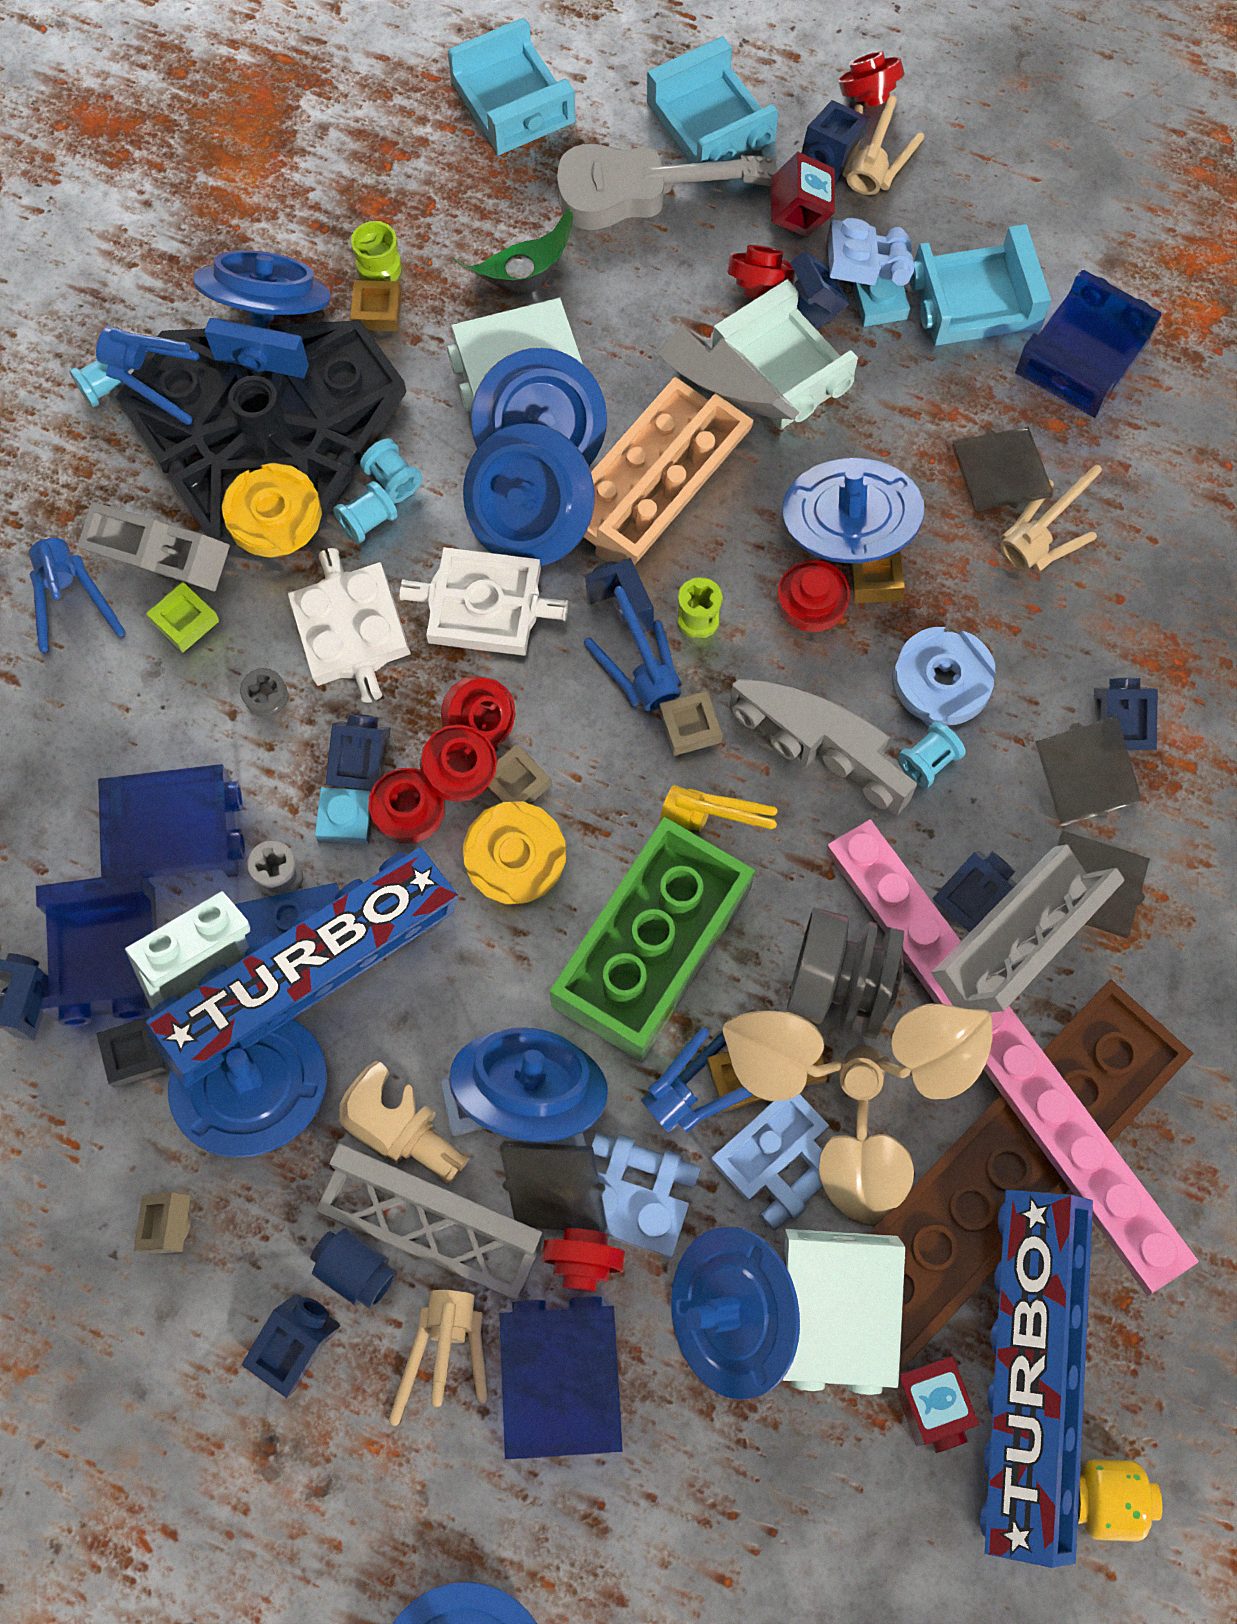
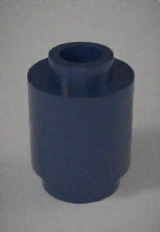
M343 1228L337 1234L331 1231L327 1232L318 1242L310 1256V1259L316 1263L312 1271V1275L354 1306H358L361 1303L370 1310L383 1298L397 1275V1271L388 1265V1257L347 1228Z

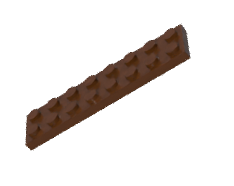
M1112 979L1095 994L1042 1050L1111 1143L1194 1054ZM1002 1094L911 1188L905 1200L897 1208H893L869 1233L898 1236L905 1246L899 1372L903 1371L995 1271L998 1263L1002 1261L1003 1237L998 1227V1216L1001 1206L1005 1203L1006 1190L1065 1194L1070 1189Z

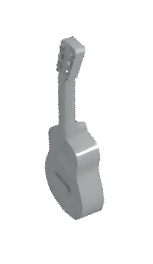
M582 144L569 149L560 159L557 174L558 199L563 215L567 209H571L573 214L572 225L574 227L584 230H598L612 226L626 218H647L659 214L663 206V196L671 191L674 184L743 178V182L771 186V177L777 172L775 158L772 156L742 155L740 160L662 166L658 153L651 148L641 147L631 150H618L604 145Z

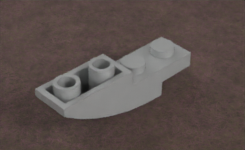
M738 679L732 685L730 707L735 717L744 726L750 729L758 728L768 736L775 750L786 759H796L807 767L820 754L823 756L826 766L833 773L843 778L848 776L862 787L863 794L873 805L880 809L888 808L897 816L910 802L917 783L883 757L890 737L868 721L842 706L793 687L747 679Z

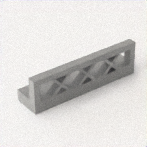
M1067 844L1053 847L946 956L931 974L953 1006L967 1009H984L990 1013L1005 1011L1125 879L1117 867L1086 874Z
M340 1143L338 1144L329 1163L335 1171L315 1210L317 1213L518 1302L545 1240L543 1232ZM349 1177L367 1186L373 1206L350 1214L334 1207V1203L346 1178ZM376 1190L393 1198L380 1203ZM406 1202L417 1208L423 1228L399 1236L390 1232L383 1211ZM425 1211L443 1220L430 1225ZM377 1214L381 1227L363 1219ZM456 1224L467 1230L474 1250L451 1259L440 1254L433 1232ZM475 1233L494 1242L479 1247ZM427 1236L431 1249L413 1241ZM503 1246L524 1254L511 1285L490 1276L483 1257L484 1254ZM477 1257L482 1272L462 1263Z

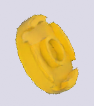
M277 463L261 465L262 469L251 473L249 470L243 472L227 488L222 503L225 526L235 543L253 555L270 558L291 554L306 545L318 530L322 516L318 492L308 476L292 466Z
M523 801L503 802L484 810L470 825L463 843L464 865L472 884L486 897L504 904L528 903L546 895L559 881L566 863V841L558 823L542 808Z

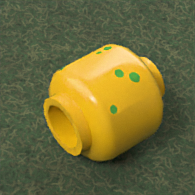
M1088 1460L1080 1471L1078 1524H1082L1086 1533L1095 1540L1126 1542L1143 1540L1150 1531L1152 1520L1159 1521L1162 1516V1495L1159 1485L1157 1483H1150L1144 1468L1135 1461Z

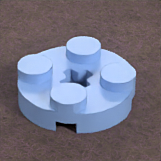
M932 627L912 636L901 650L892 674L896 694L903 706L911 714L922 719L927 726L932 725L935 721L941 722L946 726L964 723L978 715L990 698L996 674L995 662L983 642L965 631H961L960 634L944 632L945 627ZM939 667L943 672L952 669L956 674L952 679V685L936 682L934 680L936 675L934 668Z

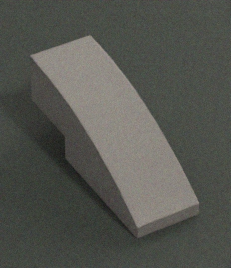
M682 324L657 353L672 368L712 396L716 393L738 409L766 417L793 420L800 413L744 354L723 338L712 349L703 339Z
M91 501L77 548L215 592L230 545L197 532L168 525L156 519Z

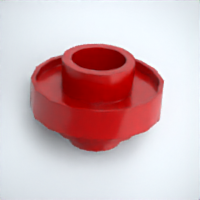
M883 51L860 56L849 63L851 70L838 78V83L843 97H853L855 102L864 101L865 107L882 104L890 97L889 92L897 87L896 82L905 75L901 58H885Z
M748 245L746 253H733L729 257L727 273L737 278L736 284L743 287V294L750 298L757 299L787 279L793 284L795 272L790 262L782 260L783 252L772 247Z
M807 560L794 564L783 574L779 582L777 606L781 616L791 626L802 631L821 632L831 629L843 619L848 609L850 587L846 577L835 566L824 561Z
M478 675L463 678L452 685L443 699L440 712L442 727L458 724L473 727L487 736L494 748L505 741L513 728L516 715L514 700L508 689L497 680Z
M458 724L445 726L431 735L422 749L419 766L421 777L430 791L442 799L463 802L470 801L484 793L495 777L497 758L495 749L487 736L473 727Z
M398 768L384 774L374 784L369 795L368 810L375 828L386 839L399 844H415L429 838L439 829L445 816V799L440 798L429 790L421 777L420 769Z
M565 1228L563 1239L544 1240L541 1261L554 1265L553 1275L563 1277L562 1288L583 1292H596L597 1282H608L609 1273H623L625 1251L608 1246L609 1234L588 1229Z

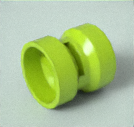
M370 221L357 227L351 236V246L356 259L355 264L359 278L368 281H396L401 274L402 264L395 231L388 224L381 221Z

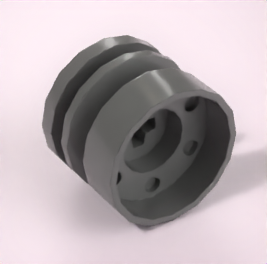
M813 907L800 949L786 1012L799 1015L812 1023L820 1025L831 1003L841 1005L840 1029L850 1032L857 1012L861 1010L864 1011L862 1036L877 1039L885 1019L893 1010L904 968L902 952L904 931L889 927L881 948H874L877 924L868 921L857 943L847 941L848 916Z

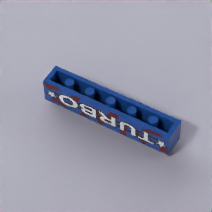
M421 846L408 855L404 851L398 852L388 858L379 867V873L367 881L363 882L361 879H356L345 885L336 894V900L323 909L319 910L317 907H312L301 913L292 921L290 925L292 928L275 939L269 935L255 942L245 952L246 957L230 968L226 965H220L209 971L200 979L198 983L200 987L181 998L179 995H173L163 1000L151 1011L152 1017L146 1020L148 1037L182 1086L187 1089L225 1064L226 1056L232 1049L240 1048L246 1050L453 914L458 894Z
M1006 1190L1005 1203L1001 1206L998 1216V1227L1003 1237L1002 1261L998 1263L995 1271V1288L1000 1296L998 1320L995 1321L991 1333V1345L996 1354L995 1379L992 1380L989 1386L987 1397L988 1408L992 1414L991 1439L988 1441L984 1452V1468L989 1475L988 1498L983 1505L980 1516V1528L982 1535L985 1537L984 1554L1049 1568L1076 1564L1093 1217L1092 1199L1066 1194Z

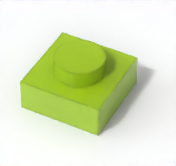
M184 582L179 584L146 613L149 621L182 653L219 622L216 612Z

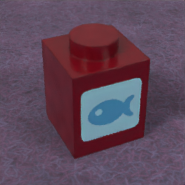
M797 152L771 177V222L808 238L835 213V168Z
M953 1356L899 1375L898 1388H895L916 1446L932 1443L935 1453H939L968 1442L965 1431L979 1426V1422Z

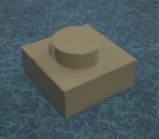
M708 690L659 704V713L673 756L722 743L723 734Z
M516 744L497 760L495 777L487 789L500 803L523 801L531 804L552 786V780Z
M177 1192L142 1195L133 1251L151 1254L183 1252L184 1239L188 1235L191 1224L189 1214L191 1195Z

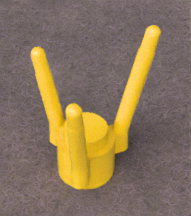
M673 785L664 801L660 822L666 817L690 832L692 829L701 832L710 814L752 826L775 829L777 826L775 820L757 814L775 816L778 810L775 806L706 794L692 788L685 789Z

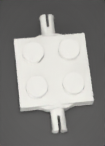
M444 547L440 568L431 583L402 579V587L400 586V600L429 603L431 613L426 634L429 644L526 656L529 633L537 617L566 621L568 612V600L539 597L540 559Z
M329 548L330 559L325 550L318 555L325 579L317 584L290 592L288 596L311 675L317 686L340 678H356L361 701L370 703L372 699L368 684L375 700L382 697L375 671L379 670L387 662L410 655L411 652L386 572L381 562L352 572H344L339 551Z

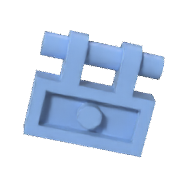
M847 218L844 221L831 219L827 234L830 278L873 286L876 285L877 278L892 280L899 286L906 285L910 281L914 272V259L911 254L912 244L909 235L902 228H891L887 236L884 237L876 235V227L869 226L863 220L856 218Z
M800 1094L788 1100L773 1101L711 1158L710 1162L747 1203L763 1188L770 1194L774 1201L759 1215L764 1223L772 1231H775L788 1218L795 1221L806 1210L804 1203L823 1187L819 1175V1161L822 1149L815 1143V1140L828 1129L829 1125ZM800 1155L810 1168L789 1187L778 1174Z
M597 1132L590 1153L610 1159L606 1175L584 1168L567 1223L582 1229L607 1233L611 1239L672 1259L689 1203L670 1197L669 1194L674 1181L695 1188L701 1167L681 1161V1154L666 1150L665 1154H661L634 1145L635 1139L619 1134L616 1139ZM627 1165L657 1175L653 1191L623 1181Z

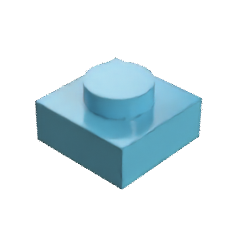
M877 278L875 286L854 282L853 293L863 327L908 320L911 308L904 285L899 286L892 280Z
M321 787L315 830L317 841L369 845L372 818L368 807L371 790Z

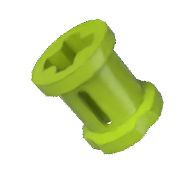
M698 577L692 578L682 585L678 594L677 624L683 634L690 638H707L718 629L719 610L721 609L723 596L717 583L707 578Z

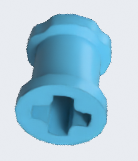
M97 360L81 370L76 367L69 370L78 389L92 408L99 404V398L125 384L122 381L107 377L108 365Z
M388 438L375 443L364 453L360 461V467L367 475L375 476L385 488L384 490L393 503H399L413 495L423 481L422 473L416 467H409L398 454V445L393 439Z
M375 481L367 484V491L347 505L338 504L333 508L339 524L357 544L363 542L365 534L384 520L393 521L398 517L393 501Z
M935 721L928 727V735L911 750L904 748L898 753L897 760L907 776L920 787L928 788L934 783V775L951 760L959 761L966 755V750L959 737L948 726Z

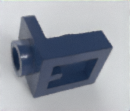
M831 100L807 126L801 153L835 168V181H837L842 176L847 155L867 133L871 118Z
M803 251L790 262L798 277V280L795 282V287L799 293L797 307L801 314L818 330L846 308L850 302L838 280L830 278L827 265L806 251Z
M631 558L618 563L615 561L603 563L597 566L592 573L585 576L586 594L590 604H595L612 597L613 605L620 621H626L614 592L617 586H621L624 588L628 600L633 607L643 633L654 629V607Z
M1109 678V687L1094 688V698L1101 699L1102 750H1157L1158 689L1141 687V678Z
M351 713L348 714L347 722L333 723L325 785L372 791L374 784L381 778L385 739L390 738L391 727L378 726V717Z
M980 851L974 852L932 899L968 932H971L1017 885L1011 879L1016 871L993 851L987 857Z
M8 953L6 960L0 959V980L10 982L9 986L0 993V1027L14 1037L35 1041L54 980L38 968L39 961L24 955Z
M295 1294L273 1310L241 1365L287 1399L296 1391L320 1349L336 1334L340 1324L329 1316L327 1309L321 1303Z

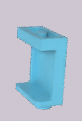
M525 18L502 25L493 31L469 41H464L448 50L451 82L498 156L576 122L575 91L567 79L559 82L555 80L532 45L530 25Z
M724 36L647 71V104L690 163L735 160L740 158L741 155L744 156L752 151L762 150L776 140L779 111L773 104L762 109L731 68L732 47Z
M1027 224L1009 227L1004 244L933 256L929 242L918 245L910 285L913 291H919L921 298V322L925 329L930 328L935 346L1042 328L1051 303V297Z

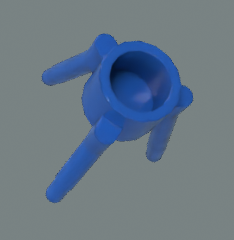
M107 325L102 330L96 347L97 361L108 365L106 376L122 381L170 415L187 425L191 424L193 420L190 415L130 375L128 371L131 368L135 370L140 369L144 362L146 351L193 361L199 359V353L190 350V345L185 342L131 333Z
M60 538L43 539L31 546L29 556L34 570L29 575L34 589L36 631L40 652L45 653L49 648L45 587L50 590L51 597L54 600H58L61 598L60 589L69 586L73 581V576H77L115 634L119 637L125 635V630L117 616L87 573L81 556H71L68 544Z
M617 586L614 590L644 661L643 664L634 669L633 675L635 679L633 683L592 638H586L584 645L626 692L632 706L642 703L646 711H655L659 709L660 703L680 697L679 687L682 683L674 669L662 622L659 620L654 621L653 627L661 658L660 662L652 654L624 588Z
M707 1028L699 1029L664 1074L648 1087L649 1092L641 1098L645 1107L668 1133L678 1124L687 1133L701 1120L753 1095L743 1086L694 1111L691 1108L698 1101V1098L686 1084L707 1064V1057L716 1055L726 1045L723 1032L683 1070L709 1035Z

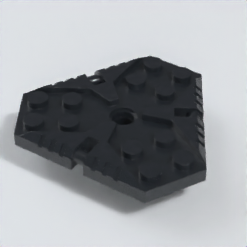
M360 320L270 325V330L299 335L302 338L309 363L304 378L266 370L255 372L242 365L214 360L204 332L205 328L161 331L157 337L188 343L190 350L199 353V359L193 361L147 351L142 366L138 370L134 369L131 375L190 415L193 421L189 425L170 415L126 384L123 385L116 395L120 408L141 437L163 473L171 474L168 478L174 490L189 510L203 534L230 545L227 555L251 554L235 543L226 529L222 513V503L226 490L238 475L247 470L251 473L262 469L261 465L277 463L292 466L308 476L318 492L322 516L318 530L306 545L296 550L307 551L327 520V515L332 512L336 501L344 493V488L352 480L351 469L355 464L360 463L364 453L374 445L376 437L381 434L385 423L389 421L406 394L404 380ZM330 452L337 455L335 460L326 457L327 454Z

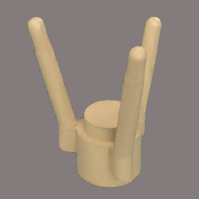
M891 95L887 100L871 144L859 151V141L848 154V160L842 175L853 190L863 195L876 194L880 188L882 190H889L894 176L924 139L922 132L917 133L889 167L888 155L880 146L897 102L895 95ZM857 104L854 110L863 114V106Z
M1094 465L1038 521L1033 520L1028 523L1054 486L1052 480L1044 482L1015 524L1001 536L1003 541L1000 543V549L1012 566L1020 571H1027L1030 567H1033L1035 571L1041 572L1052 561L1096 539V533L1091 531L1049 551V544L1053 539L1046 527L1101 473L1102 468L1100 465Z
M453 1290L430 1291L429 1307L421 1308L419 1328L394 1400V1406L389 1418V1423L392 1426H397L400 1423L430 1331V1339L438 1341L431 1404L434 1407L442 1405L451 1343H463L465 1341V1332L469 1336L477 1400L481 1404L487 1402V1378L481 1338L483 1313L473 1311L475 1295Z

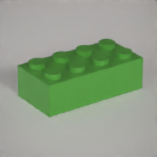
M664 817L549 990L551 1006L642 1063L752 888L755 869Z

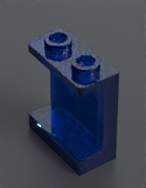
M1082 269L1076 275L1070 292L1039 335L1033 333L1024 345L1015 374L1091 417L1096 418L1149 343L1162 313L1151 307L1146 301L1137 299L1111 285L1104 278L1095 276Z
M223 764L98 779L101 877L114 892L136 890V879L210 870H223L227 877L238 876V860L245 859L246 854L242 829H236L235 812L242 811L243 808L242 792L239 781L231 780Z
M143 872L36 886V906L46 915L49 997L41 999V1010L63 1026L89 1024L92 1022V1016L112 1014L113 1017L120 1019L137 1018L145 1015V1009L151 1007L125 951V948L157 930L155 887Z
M602 1297L568 1299V1309L546 1310L545 1300L512 1302V1312L499 1313L505 1460L623 1452L614 1306H603Z

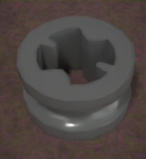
M260 668L251 671L245 676L240 687L243 702L250 712L257 716L269 717L276 715L284 709L288 702L289 693L287 686L284 684L282 677L271 669ZM269 683L273 691L277 689V692L269 694L268 702L260 703L256 695L252 697V693L260 692L261 684Z

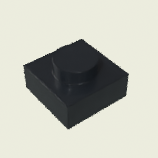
M150 1017L96 1033L107 1081L113 1088L166 1072L163 1057L148 1037L146 1020Z

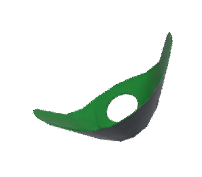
M570 208L567 209L554 230L539 239L509 246L481 264L468 266L455 258L453 259L464 268L504 290L522 294L534 292L547 282L566 247L572 229V211ZM518 255L530 258L534 264L533 272L526 278L518 279L511 277L505 269L506 263L510 258Z

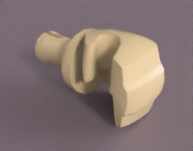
M375 1061L368 1065L343 1095L339 1104L340 1124L349 1134L383 1159L390 1160L397 1165L404 1158L408 1159L412 1156L441 1178L446 1185H451L457 1178L456 1173H460L470 1157L461 1153L431 1130L434 1125L431 1122L436 1114L435 1111L426 1105L416 1113L415 1092L411 1085H406L400 1106L396 1109L384 1107L381 1103L382 1092L390 1076L389 1071L380 1061Z

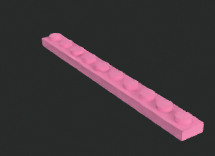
M871 819L827 844V854L886 934L889 927L904 931L903 959L936 1004L952 1005L931 972L961 940ZM1010 1006L1005 1011L990 1013L993 1028L992 1043L988 1060L983 1068L1073 1194L1093 1200L1092 1220L1146 1295L1150 1296L1194 1267L1199 1262Z

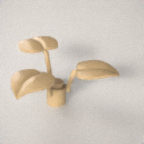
M926 1004L913 1008L899 1019L892 1035V1052L895 1058L904 1065L902 1067L891 1063L889 1057H883L877 1049L866 1045L850 1049L844 1059L836 1057L833 1062L820 1066L813 1065L823 1052V1036L810 1021L790 1012L755 1011L736 1016L725 1022L723 1035L734 1072L739 1081L750 1093L764 1100L782 1101L797 1096L805 1087L807 1074L821 1077L836 1071L840 1073L842 1089L847 1095L858 1100L857 1138L847 1135H837L830 1138L821 1152L819 1175L826 1194L844 1215L865 1225H876L893 1208H897L905 1200L911 1190L914 1177L913 1160L909 1151L901 1142L885 1134H877L867 1138L869 1099L875 1097L881 1091L885 1071L899 1078L912 1075L917 1090L924 1097L930 1099L955 1097L971 1087L981 1074L991 1050L993 1028L992 1016L988 1010L967 1009L947 1004Z

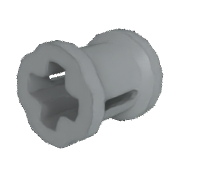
M275 840L264 841L250 852L247 860L248 871L263 895L270 897L298 891L299 886L303 882V871L298 862L295 861L291 849L286 844ZM275 865H280V874L275 877H270L273 875L272 867H274Z

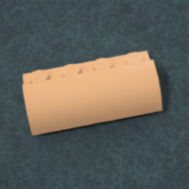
M674 377L591 472L594 483L595 504L592 519L584 538L596 546L595 555L606 562L615 561L617 563L631 558L635 566L749 432L754 420L716 393L708 400L680 379Z

